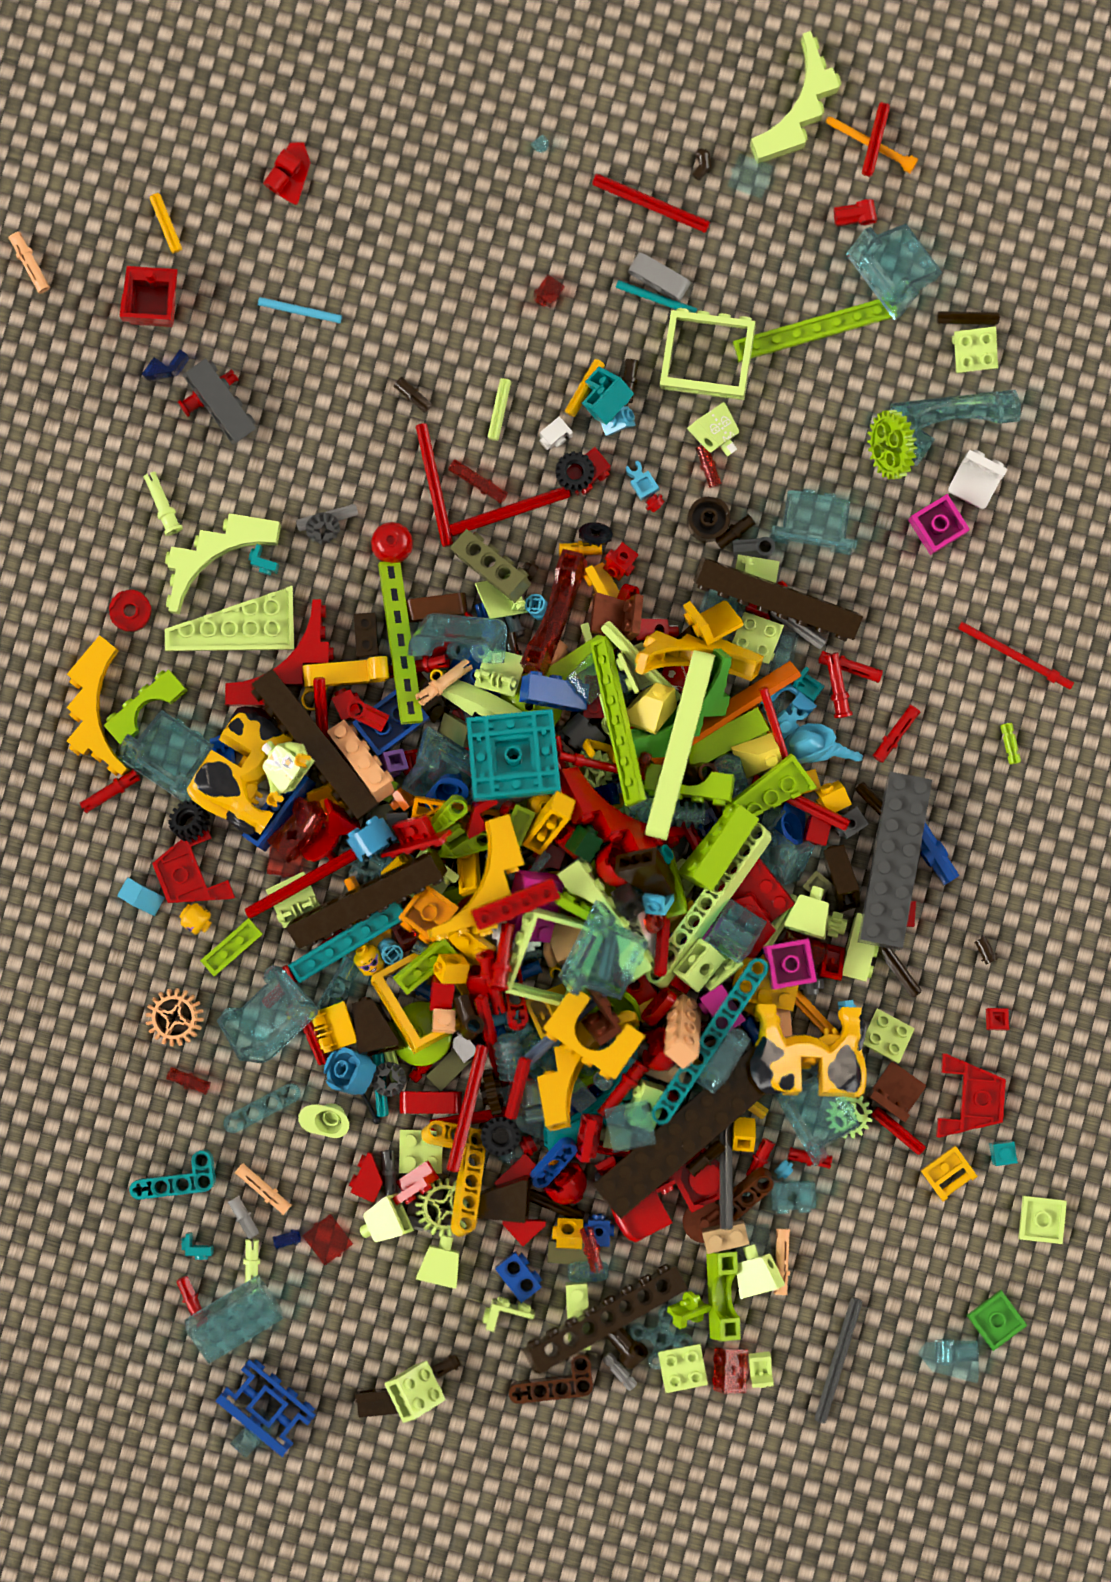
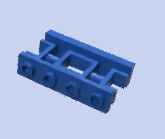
M249 1359L241 1369V1371L249 1376L236 1393L226 1387L215 1402L283 1457L293 1444L286 1437V1434L299 1419L308 1426L316 1416L313 1413L315 1408L307 1401L301 1403L297 1399L298 1394L290 1387L287 1389L283 1388L280 1385L282 1380L275 1374L271 1373L269 1376L264 1372L265 1366L257 1359L253 1362ZM252 1367L271 1383L274 1388L271 1389L265 1384L259 1392L255 1391L249 1386V1383L255 1377L249 1371ZM265 1391L282 1404L269 1421L252 1408ZM244 1392L252 1399L246 1407V1410L252 1415L249 1417L227 1399V1396L230 1395L236 1400ZM284 1395L308 1415L304 1417L298 1412L292 1421L282 1412L289 1403L283 1399ZM275 1420L286 1427L279 1435L285 1443L282 1445L260 1425L263 1423L270 1428Z

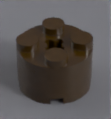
M709 496L699 498L691 505L687 515L689 532L694 538L704 543L714 542L722 537L730 524L729 508L719 498ZM705 516L708 518L712 516V523L705 522Z

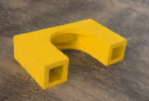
M573 985L543 1029L547 1031L545 1035L554 1042L560 1040L565 1044L563 1048L574 1055L577 1052L582 1056L581 1061L589 1067L593 1065L600 1069L599 1074L610 1080L611 1077L616 1079L646 1036L627 1023L613 1044L608 1048L592 1050L585 1047L577 1036L576 1025L592 997Z

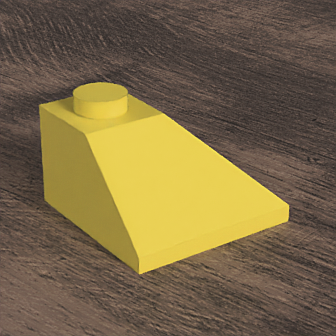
M656 682L641 691L626 709L630 726L656 734L677 708L675 688Z
M772 733L731 747L741 781L752 778L757 774L766 773L782 761L779 747Z

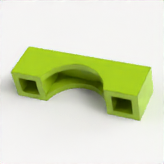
M169 669L166 672L162 670L154 677L156 681L150 686L148 684L143 686L138 691L139 695L135 699H128L122 705L123 709L120 712H114L107 717V723L104 724V727L120 745L125 746L140 733L137 724L138 715L146 704L153 701H165L173 704L188 691Z
M647 764L644 790L649 792V796L655 797L663 765ZM711 772L709 777L699 785L686 786L682 784L678 800H683V797L691 798V801L696 803H704V800L713 801L712 804L718 806H725L726 803L731 804L735 777L732 774Z
M723 1250L707 1254L706 1251L708 1304L711 1305V1311L709 1312L710 1339L718 1341L741 1340L740 1317L734 1310L731 1297L732 1282L738 1274L737 1252Z

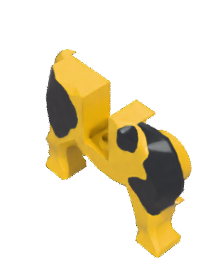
M249 706L239 707L235 710L219 738V741L244 755L239 764L236 765L211 750L187 787V792L195 803L205 810L226 819L240 832L254 834L256 831L261 835L274 814L271 811L260 810L253 805L259 804V801L255 799L256 796L259 798L263 797V794L258 791V784L267 778L263 764L268 756L262 751V747L268 741L277 746L281 743L291 742L292 739L288 734L284 735L280 731L277 721L274 718L271 719L264 709Z
M757 1004L753 1008V1014L760 1021L759 1039L755 1043V1052L750 1062V1072L758 1088L764 1094L783 1093V1095H798L802 1091L801 1069H811V1066L818 1062L819 1096L861 1097L865 1091L867 1070L862 1053L866 1026L863 1019L859 1018L862 1008L842 1007L838 1011V1018L842 1025L841 1034H837L836 1028L832 1029V1034H829L828 1028H824V1035L819 1038L805 1034L784 1037L779 1025V1017L776 1014V1005Z

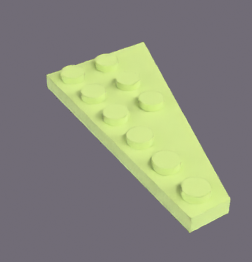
M293 586L166 628L164 630L165 651L294 650Z

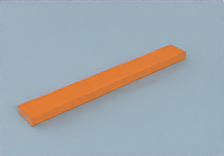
M788 661L730 698L726 716L704 717L700 736H694L692 746L762 702L759 691L761 687L767 686L771 696L800 678L799 670L791 661ZM665 757L650 759L654 764L663 765Z

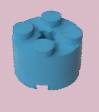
M374 816L366 822L367 826L362 830L356 828L347 834L349 836L347 842L361 863L365 861L364 856L367 855V857L371 858L390 846L389 840L392 839L393 842L397 840L383 817L379 819L377 816Z
M344 1047L340 1048L341 1050L337 1052H332L324 1066V1073L327 1074V1085L334 1090L351 1095L364 1094L371 1084L376 1071V1065L370 1057L358 1054V1051Z

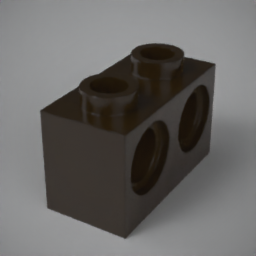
M376 613L354 614L357 658L367 659L379 656Z

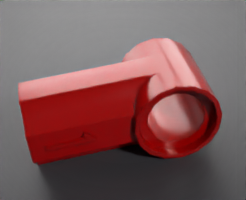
M865 199L853 205L834 207L833 209L836 227L851 224L870 225L877 222L873 199Z
M354 699L347 705L349 717L382 732L390 716L359 699ZM360 704L363 708L360 715H353L350 711L352 705Z

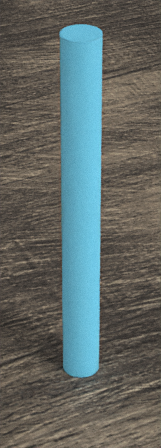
M259 297L258 305L335 323H341L342 315L262 297Z

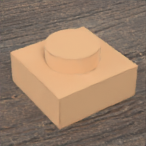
M434 1009L432 1032L454 1034L456 1010Z

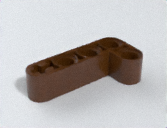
M578 1352L572 1356V1375L521 1380L512 1383L509 1388L510 1400L516 1404L588 1396L593 1390L589 1356L584 1352ZM583 1358L587 1361V1364L584 1368H577L574 1364L575 1361ZM580 1380L588 1381L589 1387L586 1390H580L577 1387ZM560 1382H564L568 1386L567 1390L563 1393L558 1392L555 1388ZM537 1385H543L546 1388V1392L538 1395L534 1392V1388ZM527 1386H531V1396H528V1392H523L521 1397H517V1394L513 1393L516 1392V1388H520L521 1391H528Z

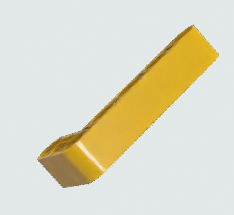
M438 1120L432 1121L422 1129L421 1137L428 1144L451 1149L453 1144L451 1132H456L457 1124ZM471 1127L469 1128L460 1169L457 1174L451 1219V1230L458 1237H463L472 1232L476 1226L486 1151L481 1141V1130ZM430 1128L436 1130L437 1137L431 1134ZM471 1137L477 1139L478 1145L472 1143ZM469 1157L474 1160L475 1166H472L469 1163ZM466 1178L471 1180L472 1187L466 1184ZM463 1199L469 1202V1208L463 1205ZM460 1220L466 1223V1230L460 1226Z

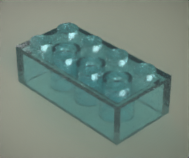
M257 1275L185 1319V1328L207 1363L210 1364L282 1320L283 1314L280 1305L261 1277Z

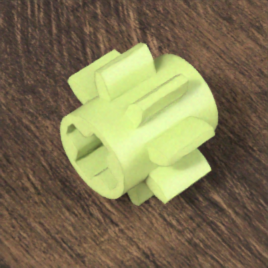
M833 911L832 916L828 915L827 936L838 938V934L844 935L848 920L843 919V913Z

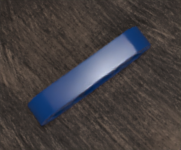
M564 1137L558 1140L531 1171L530 1176L535 1187L544 1188L548 1186L576 1155L577 1147L573 1138ZM553 1160L559 1161L555 1165H549V1163Z

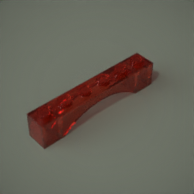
M567 549L562 550L556 566L553 588L545 615L537 632L527 644L520 662L526 673L530 674L531 671L542 672L543 676H546L584 576L585 568L588 565L583 553Z

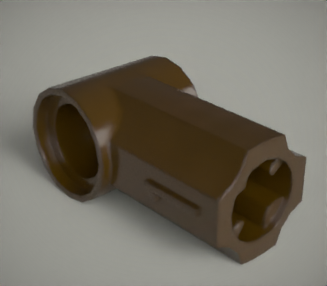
M464 994L454 998L453 1004L461 1025V1036L464 1039L473 1040L483 1030L484 1022L478 1016L472 995ZM468 1024H472L476 1031H471Z
M623 1327L606 1336L620 1352V1359L623 1365L629 1369L635 1368L648 1356L647 1347L640 1341H634Z

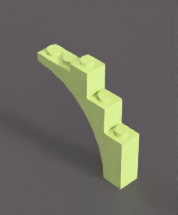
M811 31L803 33L801 38L805 56V78L801 94L791 111L780 123L767 132L751 139L750 147L756 164L804 149L808 137L806 130L802 127L821 121L824 106L820 99L838 93L841 85L839 74L834 72L833 67L826 69L825 60L818 53V40L812 36Z
M229 513L228 519L225 518L223 523V531H226L225 534L200 530L199 535L195 536L194 548H197L196 551L171 547L170 552L166 553L165 564H168L169 570L175 571V574H172L170 578L172 593L167 596L166 607H169L168 611L180 615L184 598L191 584L202 570L217 558L230 551L242 547L255 546L256 544L278 546L281 530L280 522Z

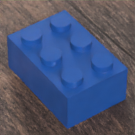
M395 689L373 706L390 715L382 732L357 720L352 723L377 756L380 757L383 752L393 749L427 723L430 718L421 707L422 723L401 725Z

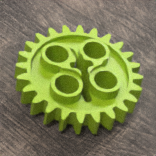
M897 410L882 411V413L877 414V417L873 418L874 424H870L872 431L868 432L871 436V439L867 440L871 444V447L868 449V451L872 452L870 460H875L873 467H878L877 473H882V477H887L888 480L901 479L907 476V472H911L910 466L915 465L912 458H917L914 454V450L917 449L914 442L917 438L912 436L915 430H910L911 422H906L907 416H902V412H897Z

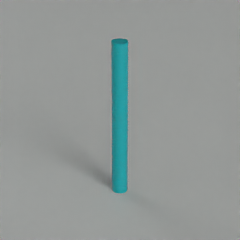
M618 280L616 285L617 289L675 310L677 308L688 309L691 313H696L698 309Z

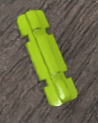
M1002 724L1001 731L1004 734L1006 753L1009 754L1007 756L1010 765L1020 763L1021 759L1020 754H1017L1019 750L1016 737L1012 732L1014 731L1013 724Z

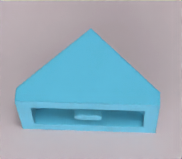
M128 877L117 895L132 906L153 916H156L165 899L164 896Z

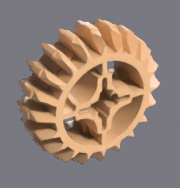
M176 988L174 995L171 989H167V996L163 992L159 993L161 1000L156 997L152 998L156 1005L149 1004L148 1008L153 1010V1013H146L145 1016L152 1017V1021H147L146 1025L153 1024L154 1028L149 1030L150 1033L158 1032L154 1037L155 1040L162 1036V1044H166L168 1039H170V1046L175 1045V1040H177L179 1046H182V1038L189 1043L191 1042L189 1034L193 1037L198 1036L194 1029H202V1026L197 1025V1021H204V1018H198V1014L203 1013L204 1010H196V1007L201 1003L200 1001L192 1003L195 995L186 998L188 991L184 990L182 995H180V989ZM169 1000H179L171 1011L161 1008ZM184 1004L189 1007L192 1020L183 1015ZM177 1011L181 1021H174L173 1023L168 1014H175ZM158 1014L163 1016L167 1021L165 1031L161 1028L159 1024ZM178 1024L189 1027L180 1035H171Z

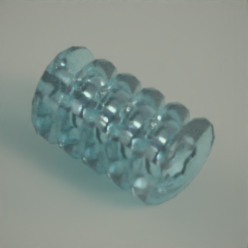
M725 754L715 760L714 766L719 773L732 774L735 777L733 799L749 787L742 761L738 756Z
M677 800L670 827L676 821L678 828L682 826L683 822H685L686 829H689L692 823L695 830H698L700 824L704 828L705 803H702L700 809H698L696 802L690 808L688 801H685L683 807H681L679 800Z
M505 1033L497 1037V1042L494 1043L493 1047L496 1050L494 1054L497 1058L498 1078L501 1081L507 1082L514 1079L518 1060L522 1057L519 1036L514 1033Z

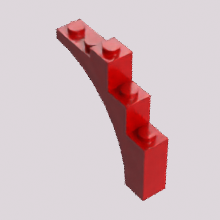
M312 599L311 616L298 646L286 660L273 669L286 686H304L302 666L330 663V660H334V647H330L329 642H322V639H326V626H322V618H326V605H323L321 599ZM261 676L243 682L225 683V705L233 707H266L262 700L258 702L251 694L253 690L251 684Z
M579 767L565 768L559 771L561 793L575 800L570 817L572 823L588 824L591 822L594 829L598 831L597 835L604 840L602 843L610 841L615 843L619 841L624 852L628 853L662 845L672 848L678 845L680 839L686 834L682 826L670 827L667 840L645 835L647 823L638 821L610 805L589 784Z

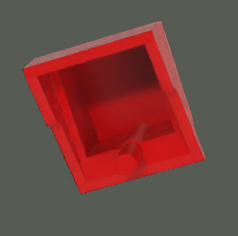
M127 266L120 307L121 320L129 322L131 325L173 327L178 269Z

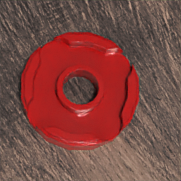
M125 590L117 593L112 598L109 605V615L112 623L117 628L126 632H136L143 629L149 623L152 616V607L149 599L143 593L136 590ZM129 605H133L136 608L133 616L125 615V608Z

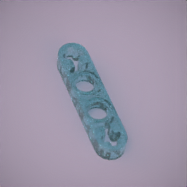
M294 1083L286 1084L229 1114L224 1119V1128L230 1133H236L296 1102L301 1096L299 1086ZM288 1087H290V1089H296L297 1093L294 1094L295 1098L292 1099L289 1096L283 1099L286 1102V1104L283 1105L280 1096L277 1094V1092L280 1091L282 1096L283 1094L288 1092ZM269 1097L277 1099L278 1105L275 1109H269L266 1106V1100ZM255 1107L258 1109L259 1115L256 1119H250L247 1116L248 1108ZM242 1111L243 1117L248 1123L244 1125L243 1120L237 1124V1129L233 1126L229 1127L230 1118L233 1117L236 1120L242 1117L239 1114Z

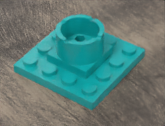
M553 709L466 718L474 802L554 794L556 791L561 793Z

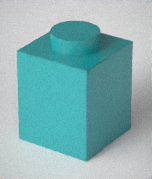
M1006 1140L989 1143L992 1165L1002 1166L1018 1163L1014 1141Z

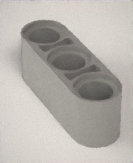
M640 252L628 269V273L636 279L678 302L681 301L691 284L687 278Z

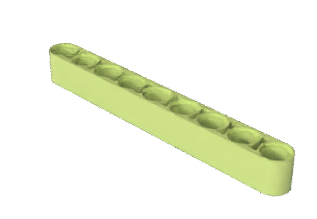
M697 650L693 651L645 835L667 840L715 660V655Z
M757 823L714 889L712 891L703 890L669 938L668 959L673 954H675V958L672 962L667 963V974L659 980H656L657 975H654V967L646 972V977L652 984L659 988H665L670 984L676 975L672 972L698 938H703L769 845L771 833L762 824ZM763 831L762 836L756 839L757 833ZM747 849H750L749 854L747 856H743V853ZM737 867V871L731 874V870ZM725 884L724 889L718 892L719 887ZM712 902V906L706 909V905ZM700 919L699 924L693 927L694 922ZM687 937L686 943L681 945L682 939Z

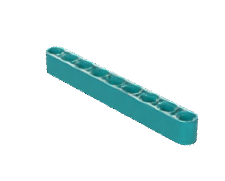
M753 959L745 967L700 1035L699 1053L703 1055V1062L700 1065H694L691 1062L684 1069L679 1067L653 1106L651 1116L656 1123L665 1124L671 1119L767 974L768 965L764 960ZM755 962H760L763 965L761 974L756 975L753 973L752 965ZM744 980H748L751 983V990L747 993L740 990V983ZM732 998H736L739 1001V1008L735 1011H731L728 1008V1001ZM721 1016L727 1019V1026L723 1029H719L716 1026V1019ZM707 1035L715 1037V1044L712 1047L704 1045V1038ZM684 1071H688L691 1074V1080L688 1083H682L679 1079L680 1074ZM670 1090H677L679 1092L677 1101L672 1102L668 1100L667 1094ZM659 1108L667 1110V1117L663 1120L655 1117V1112Z

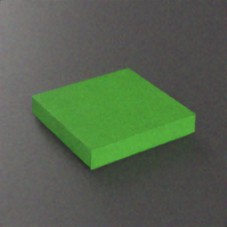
M1001 1289L966 1315L992 1351L1028 1326Z

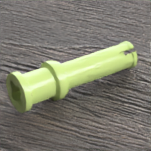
M150 472L153 481H151L148 474L144 475L143 478L159 511L157 517L164 525L165 536L174 535L180 532L183 527L179 525L176 519L175 509L170 507L157 473Z

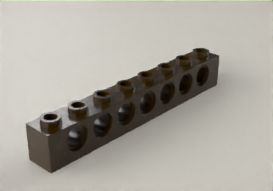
M661 1265L656 1269L657 1272L651 1276L650 1274L644 1275L638 1279L639 1282L633 1286L630 1284L621 1288V1293L618 1295L605 1297L601 1300L602 1304L597 1307L594 1305L583 1310V1315L567 1319L564 1322L565 1325L560 1328H551L546 1332V1336L541 1339L537 1337L527 1343L528 1346L522 1350L533 1372L537 1374L544 1373L686 1291V1284L677 1266ZM659 1280H661L663 1283V1287L660 1291H658L656 1288V1284ZM643 1290L645 1293V1297L640 1302L638 1300V1294L640 1291ZM625 1301L626 1309L621 1312L619 1308L620 1303ZM606 1311L608 1313V1319L606 1322L603 1323L601 1320V1315L603 1312ZM588 1322L590 1329L587 1333H584L582 1327L584 1323ZM570 1333L571 1341L565 1344L564 1336ZM551 1343L553 1350L547 1355L545 1347Z

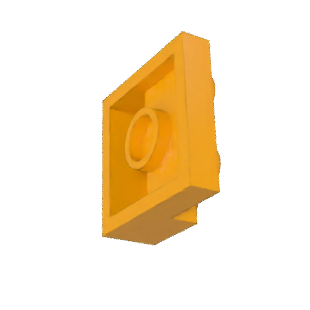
M428 885L424 891L414 895L400 914L399 920L402 921L400 925L409 932L412 929L419 933L418 938L428 945L430 942L434 943L437 940L436 937L429 939L427 930L445 923L460 908Z

